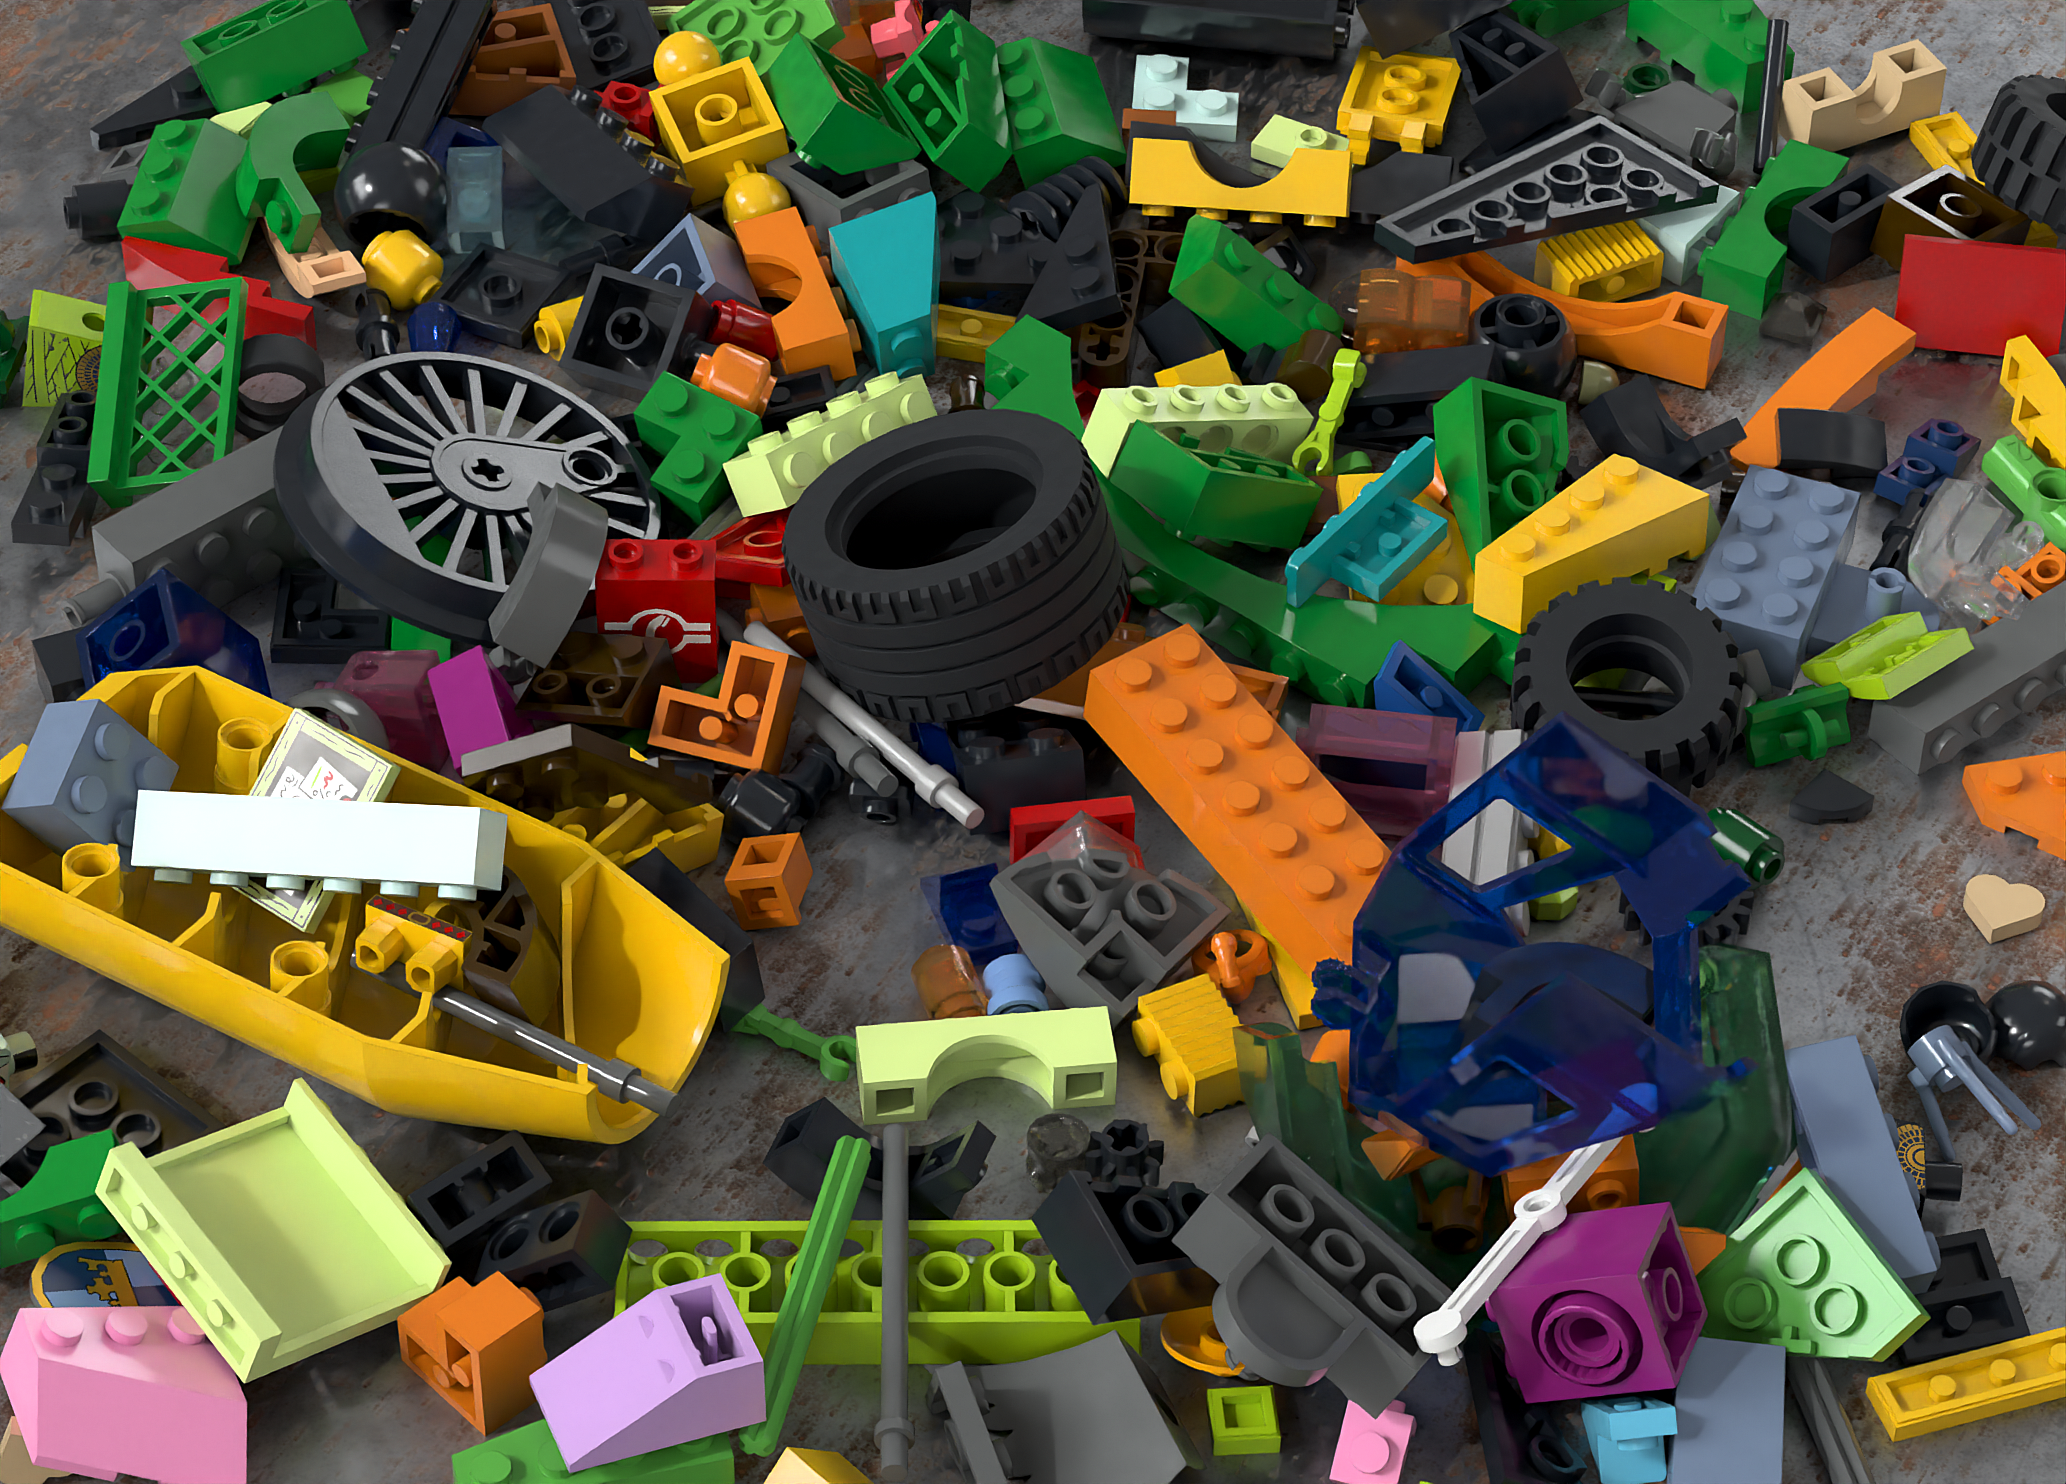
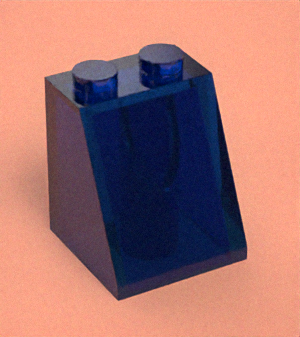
M164 567L75 635L86 692L110 673L200 666L273 699L259 639Z

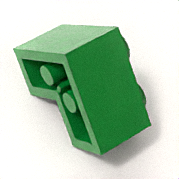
M663 371L633 414L642 448L664 459L650 478L651 486L655 487L659 493L661 513L665 518L694 532L733 492L722 464L749 451L747 443L764 434L760 416L667 371Z

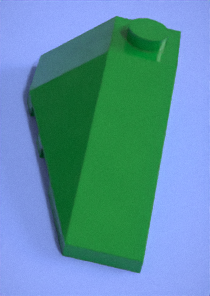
M1471 376L1433 405L1436 458L1475 575V556L1478 552L1558 495L1554 492L1559 472L1566 468L1569 456L1566 402Z

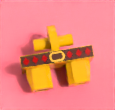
M377 894L365 904L366 928L356 939V964L359 968L378 975L397 960L406 964V981L413 990L421 993L423 991L432 992L433 995L446 984L462 992L471 985L461 966L471 949L472 932L454 925L455 911L451 904L435 900L422 913Z

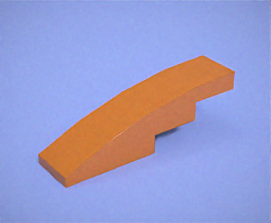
M1875 307L1870 309L1836 335L1802 365L1743 427L1747 438L1730 450L1733 460L1729 463L1744 472L1748 471L1750 464L1780 470L1783 473L1788 469H1778L1774 419L1777 408L1819 409L1847 413L1876 392L1878 376L1914 350L1917 333Z

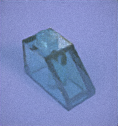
M503 147L448 148L446 177L447 233L451 254L471 253L480 242L505 250Z

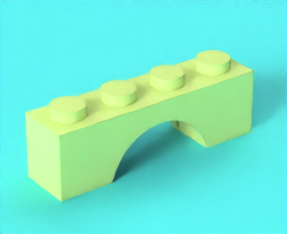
M1107 1006L856 1026V1071L864 1125L927 1120L937 1099L948 1089L967 1080L983 1077H1000L1023 1083L1037 1091L1053 1110L1116 1104L1117 1058Z

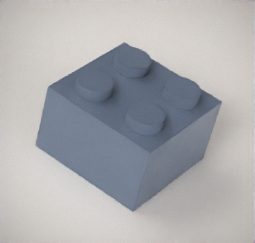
M100 699L49 703L45 708L1 810L62 859L67 850L76 845L84 843H100L107 846L108 843L118 844L121 871L134 872L137 866L131 865L138 790L169 792L180 766Z

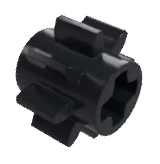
M1114 1119L1113 1122L1103 1129L1102 1133L1091 1131L1089 1135V1152L1085 1153V1171L1090 1172L1091 1178L1099 1177L1100 1182L1111 1183L1116 1175L1140 1177L1141 1183L1145 1187L1147 1185L1157 1187L1159 1185L1160 1166L1163 1165L1164 1142L1160 1140L1149 1141L1148 1124L1146 1123L1140 1124L1133 1120Z

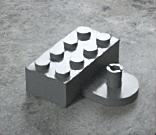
M1270 1132L1215 1187L1171 1240L1190 1257L1196 1266L1205 1270L1220 1283L1213 1297L1212 1313L1216 1328L1228 1347L1225 1352V1359L1232 1371L1242 1362L1245 1367L1238 1376L1245 1380L1255 1381L1263 1377L1269 1381L1293 1387L1311 1385L1325 1375L1342 1390L1349 1400L1358 1404L1375 1420L1433 1355V1353L1423 1352L1419 1348L1414 1336L1415 1325L1426 1315L1438 1311L1454 1293Z

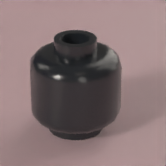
M759 768L751 770L745 776L738 772L735 773L715 805V808L724 814L721 835L740 846L743 838L799 832L801 835L808 819L799 815L803 804L801 793L791 785Z

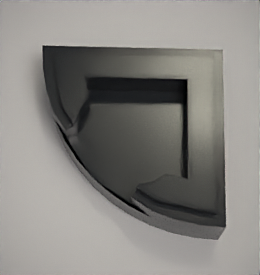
M1824 768L1791 800L1789 816L1810 824H1818L1819 819L1846 818V823L1863 818L1872 811L1874 795Z

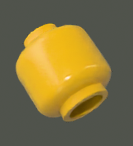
M400 230L394 233L385 231L369 244L363 254L362 264L365 266L364 271L367 280L365 284L370 289L377 288L383 290L391 301V307L397 311H406L416 305L425 308L426 302L443 284L440 281L444 271L443 259L409 230Z

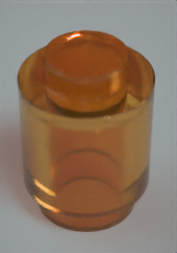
M942 944L930 947L920 955L919 959L912 966L910 975L929 1020L987 1016L988 998L970 956L964 948Z

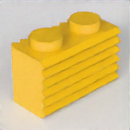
M1635 220L1585 229L1584 231L1580 230L1576 231L1575 234L1571 232L1566 236L1561 234L1551 237L1546 242L1542 240L1537 245L1533 280L1538 286L1566 296L1595 302H1616L1660 287L1664 253Z
M1208 973L1138 997L1137 1020L1132 1022L1133 1038L1140 1053L1144 1057L1153 1055L1160 1065L1162 1083L1172 1099L1182 1098L1193 1116L1199 1118L1204 1112L1211 1114L1215 1108L1222 1110L1227 1104L1233 1106L1238 1100L1244 1102L1249 1096L1254 1097L1255 1087L1262 1077L1263 1056L1261 1049H1257L1255 1041H1251L1249 1032H1245L1244 1025L1239 1023L1238 1016L1233 1014L1232 1007H1228L1226 998H1222L1220 990H1216L1215 983L1210 981Z

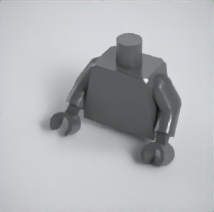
M1596 68L1584 92L1589 96L1599 99V104L1615 114L1614 123L1706 177H1709L1713 172L1718 176H1727L1734 170L1739 148V139L1734 133L1738 103L1731 92L1721 88L1707 95L1684 81H1674L1655 91L1632 94L1622 88L1624 81L1619 76L1606 69Z

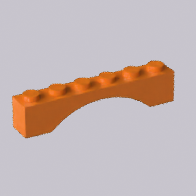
M1484 250L1414 265L1396 255L1394 283L1397 287L1394 289L1408 291L1410 295L1419 301L1425 312L1466 322L1477 307L1496 296L1513 293L1534 295L1551 302L1566 316L1575 333L1578 355L1704 390L1722 358L1728 305L1677 291L1655 299L1629 303L1595 302L1570 297L1538 286L1502 265ZM1400 293L1393 294V298L1401 299L1405 305V295Z

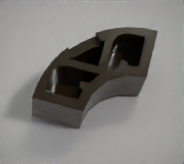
M503 864L501 891L477 890L476 901L451 900L449 902L465 929L472 932L471 949L461 969L481 1001L540 1028L552 1009L558 990L561 969L560 954L550 928L524 884L510 868Z

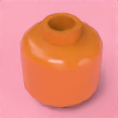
M724 343L717 347L712 357L701 353L690 383L754 413L762 419L778 378L770 375L771 364L765 357L733 344Z

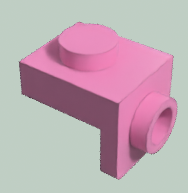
M1394 1399L1375 1420L1358 1404L1348 1400L1329 1477L1331 1482L1338 1484H1400L1411 1437L1415 1436L1417 1428L1415 1417L1404 1414L1405 1403Z

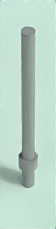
M754 621L746 627L743 636L751 645L791 654L804 659L760 621ZM807 661L801 688L854 733L864 737L880 755L915 783L916 793L932 807H943L968 829H973L981 823L984 818V810L958 789L959 783L955 777L942 766L927 763Z

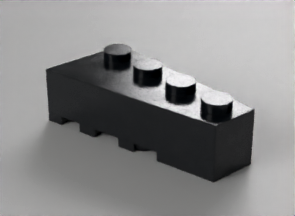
M1069 1170L1031 1217L1092 1325L1212 1305L1214 1294L1220 1283L1205 1270L1196 1266L1190 1257L1171 1241L1210 1194L1197 1189L1195 1183L1173 1181L1167 1189L1143 1186L1140 1177L1116 1175L1111 1183L1093 1181L1090 1172Z

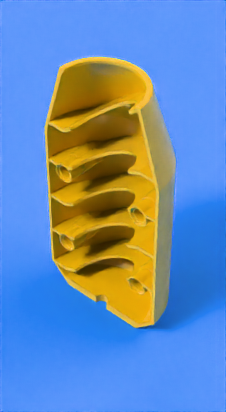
M200 666L110 673L76 700H102L180 766L169 792L245 796L250 794L294 710L289 706ZM339 730L402 768L384 803L477 807L508 815L503 864L510 868L524 884L550 928L560 954L561 969L558 990L552 1009L540 1026V1029L607 1061L618 1058L641 1070V1077L677 1094L698 1060L712 1030L727 982L730 955L586 841ZM21 743L0 760V926L68 959L74 960L107 978L396 1116L505 1131L518 1130L520 1133L612 1145L623 1143L635 1137L660 1115L633 1101L622 1104L599 1093L598 1085L588 1080V1064H578L576 1075L434 1007L432 992L423 991L420 1000L351 967L350 959L356 948V939L366 928L365 904L377 894L423 913L429 904L435 900L450 904L451 899L438 898V887L419 886L418 898L382 895L380 894L381 884L362 883L361 894L335 893L315 933H306L232 887L211 885V874L193 873L192 884H172L154 881L155 870L136 867L134 872H123L120 869L118 844L108 843L107 846L100 843H84L67 850L63 855V859L60 858L1 810L28 749V745ZM455 912L454 925L465 929ZM471 985L464 991L479 999Z

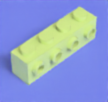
M896 371L880 375L864 383L866 391L860 394L858 391L849 392L826 402L827 411L821 414L819 411H813L787 422L788 431L782 434L779 431H774L747 443L749 451L722 464L743 517L784 509L797 503L804 490L830 465L860 445L896 428L938 416L922 374L903 379L898 378Z

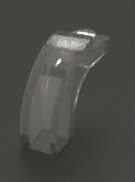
M1946 478L1926 508L1914 533L1908 558V571L1911 583L1924 598L1958 628L1965 627L1969 633L1975 631L1982 619L1991 620L1993 616L2018 620L2030 603V600L1993 567L1986 566L1992 551L2015 518V515L1978 482Z

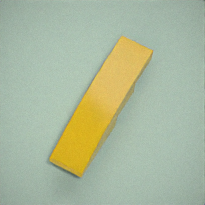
M2026 335L2007 340L1999 383L2015 399L2011 423L2027 439V445L2049 467L2066 470V388L2053 367Z

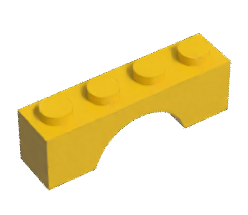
M1133 138L1129 203L1142 204V215L1174 217L1175 206L1195 207L1197 215L1214 220H1228V210L1250 211L1249 222L1282 224V213L1304 214L1303 225L1336 227V216L1349 217L1353 152L1295 148L1285 168L1270 181L1250 188H1234L1219 182L1204 169L1196 155L1192 142Z

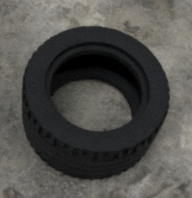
M1011 409L966 410L933 416L896 428L860 445L830 465L804 490L789 514L782 538L783 545L781 549L784 556V564L827 678L869 714L904 723H942L978 717L1019 704L1056 686L1087 664L1109 641L1123 616L1130 589L1129 577L1122 558L1121 548L1099 481L1084 444L1070 430L1057 422L1039 414Z

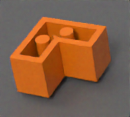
M732 640L718 699L662 685L647 744L752 770L759 768L772 775L779 776L807 660L791 654Z
M499 1271L474 1287H471L463 1278L458 1276L397 1317L401 1360L486 1437L537 1402V1398L530 1385L529 1376L545 1366L548 1361L543 1340L542 1321L545 1318L543 1308L530 1290L525 1287L518 1289Z

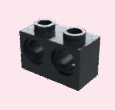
M593 1189L494 1223L473 1284L476 1286L499 1271L518 1289L525 1287L530 1290L540 1302L544 1313L614 1289L633 1229Z

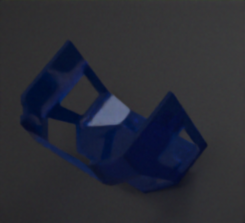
M1563 710L1401 840L1394 848L1353 921L1352 966L1345 965V961H1339L1338 958L1331 959L1329 957V959L1321 962L1317 961L1315 969L1312 971L1313 987L1317 988L1313 999H1311L1310 1010H1312V1015H1315L1317 1020L1321 1019L1322 1023L1330 1029H1350L1348 1102L1353 1104L1363 1115L1376 1119L1397 1134L1479 1174L1493 1178L1537 1164L1545 1158L1694 1115L1759 1068L1761 1065L1748 1056L1741 1057L1725 1067L1722 1064L1709 1067L1703 1063L1698 926L1752 885L1738 862L1726 866L1713 846L1710 838L1718 831L1705 810ZM1497 799H1504L1572 846L1570 849L1482 885L1473 884L1429 854ZM1613 875L1652 937L1655 1030L1565 970L1510 1014L1503 1015L1497 1024L1458 1053L1465 1036L1464 1033L1458 1030V1026L1466 1011L1482 967L1498 955L1513 948L1526 945L1504 908ZM1547 1090L1575 1109L1547 1120Z

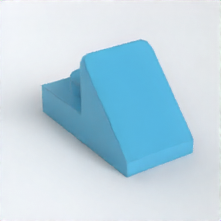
M1646 1394L1580 1401L1581 1415L1597 1474L1602 1484H1642L1661 1482L1666 1478L1663 1436L1678 1434L1674 1406Z

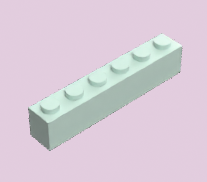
M138 790L131 865L155 870L154 881L172 884H192L193 873L211 874V885L248 888L250 876L267 877L266 888L304 891L305 880L324 881L323 891L333 893L361 894L362 883L381 884L380 894L418 898L419 886L438 887V898L476 901L477 890L501 891L508 815L477 807Z

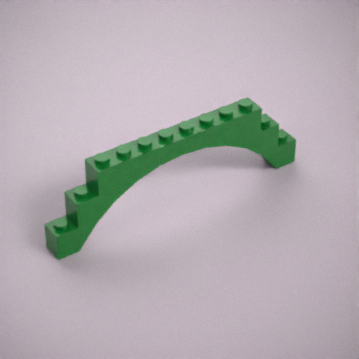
M1026 314L985 350L984 391L992 394L999 400L991 409H1011L1039 414L1061 424L1081 441L1085 428L1072 390L1071 338ZM1090 458L1121 548L1122 558L1129 577V593L1140 602L1151 605L1183 625L1189 623L1196 632L1225 647L1235 656L1246 659L1269 673L1289 677L1288 685L1320 701L1330 710L1341 713L1360 725L1376 712L1374 680L1392 645L1400 639L1464 697L1476 688L1490 673L1512 686L1515 653L1520 638L1525 636L1527 632L1522 634L1516 633L1473 613V603L1463 605H1384L1326 597L1314 593L1299 608H1296L1287 603V585L1257 577L1207 554L1187 540L1167 532L1163 528V524L1154 519L1134 498L1111 483L1110 479L1104 476Z

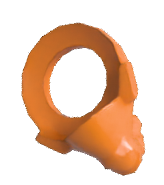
M1235 929L1214 934L1191 957L1194 971L1192 977L1208 973L1210 981L1215 983L1216 990H1220L1222 998H1226L1227 1002L1239 1004L1249 997L1257 976L1265 975L1272 971V960L1269 959V946L1265 937L1251 930ZM1237 941H1245L1252 944L1251 949L1246 954L1236 958ZM1211 950L1215 954L1217 961L1207 958V954Z

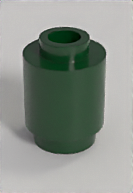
M1716 807L1710 810L1701 819L1694 832L1693 844L1700 850V854L1707 848L1712 850V861L1717 864L1727 859L1734 861L1732 875L1746 874L1749 878L1748 890H1754L1762 885L1772 883L1784 867L1783 840L1736 809L1726 810L1722 807Z

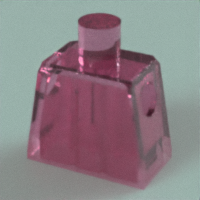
M436 650L358 652L351 656L335 683L319 681L315 685L314 689L333 688L349 692L362 699L372 708L386 728L390 741V753L436 774L440 773L450 756L427 674L428 670L441 664ZM339 715L326 716L327 718L339 719L342 731L350 730L349 726Z

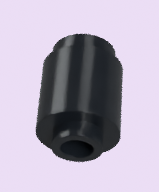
M123 179L73 185L72 196L63 198V211L67 229H76L79 239L121 235L117 225L133 184H127L126 180Z

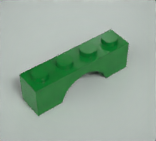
M1789 139L1777 157L1770 156L1764 166L1758 185H1750L1747 188L1739 212L1736 216L1728 215L1723 223L1719 240L1715 246L1707 245L1701 255L1697 269V275L1703 277L1701 298L1728 305L1729 310L1761 320L1782 290L1788 250L1785 245L1773 236L1788 231L1793 206L1847 175L1850 158L1793 139Z
M112 1128L49 1147L45 1159L35 1176L21 1190L0 1201V1269L40 1258L57 1246L75 1242H91L125 1232L95 1193L110 1149L120 1146Z

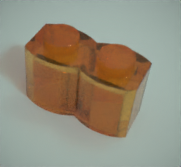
M1376 268L1362 270L1356 295L1352 347L1371 355L1466 346L1469 331L1472 283L1446 275L1415 277L1409 273L1393 269Z

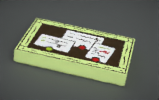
M295 707L248 796L384 803L402 768L308 711ZM250 876L248 888L232 887L301 931L311 934L315 933L335 895L333 892L323 891L324 881L305 880L304 891L266 888L267 877Z

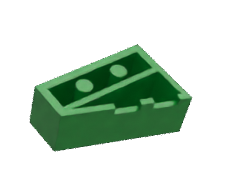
M1629 0L1626 37L1635 43L1644 39L1661 51L1660 60L1671 67L1678 62L1695 74L1694 83L1710 94L1721 88L1731 92L1738 103L1737 112L1740 114L1759 110L1769 20L1753 0ZM1788 44L1783 86L1784 81L1792 78L1795 52Z
M951 9L882 89L930 159L972 191L979 193L990 180H993L1000 174L1005 162L1011 157L1013 152L995 41Z
M1136 419L1109 481L1164 519L1163 528L1167 532L1187 541H1195L1197 535L1205 536L1207 539L1227 547H1232L1235 541H1239L1253 549L1267 553L1271 551L1272 547L1297 549L1324 490L1322 487L1287 463L1227 446L1224 454L1200 450L1197 448L1201 440L1196 436L1182 433L1178 443L1173 442L1156 430L1152 423Z

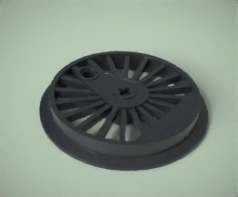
M420 351L388 355L364 362L348 370L332 384L318 390L305 399L292 412L283 426L275 448L273 479L278 502L284 516L302 545L330 575L363 600L396 619L435 635L474 646L481 645L491 649L500 646L493 642L488 619L510 586L505 584L501 550L508 549L519 569L532 534V519L526 500L538 481L552 489L557 482L607 509L608 516L630 520L631 526L608 517L606 539L670 540L664 515L661 513L659 493L655 487L651 486L650 478L652 474L646 462L629 439L608 418L572 392L545 378L515 366L487 358L459 353ZM414 396H423L433 415ZM450 398L464 400L468 431ZM385 400L397 413L393 412L392 410L382 405L378 401ZM484 405L504 411L496 435L487 434ZM350 412L370 425L347 417L346 413ZM516 416L535 424L520 439L508 437ZM555 435L566 443L554 444L545 441ZM421 515L424 520L409 532L404 521ZM437 534L452 542L443 567L425 560L419 551ZM464 547L472 550H482L485 581L455 572ZM595 576L569 632L580 631L598 634Z

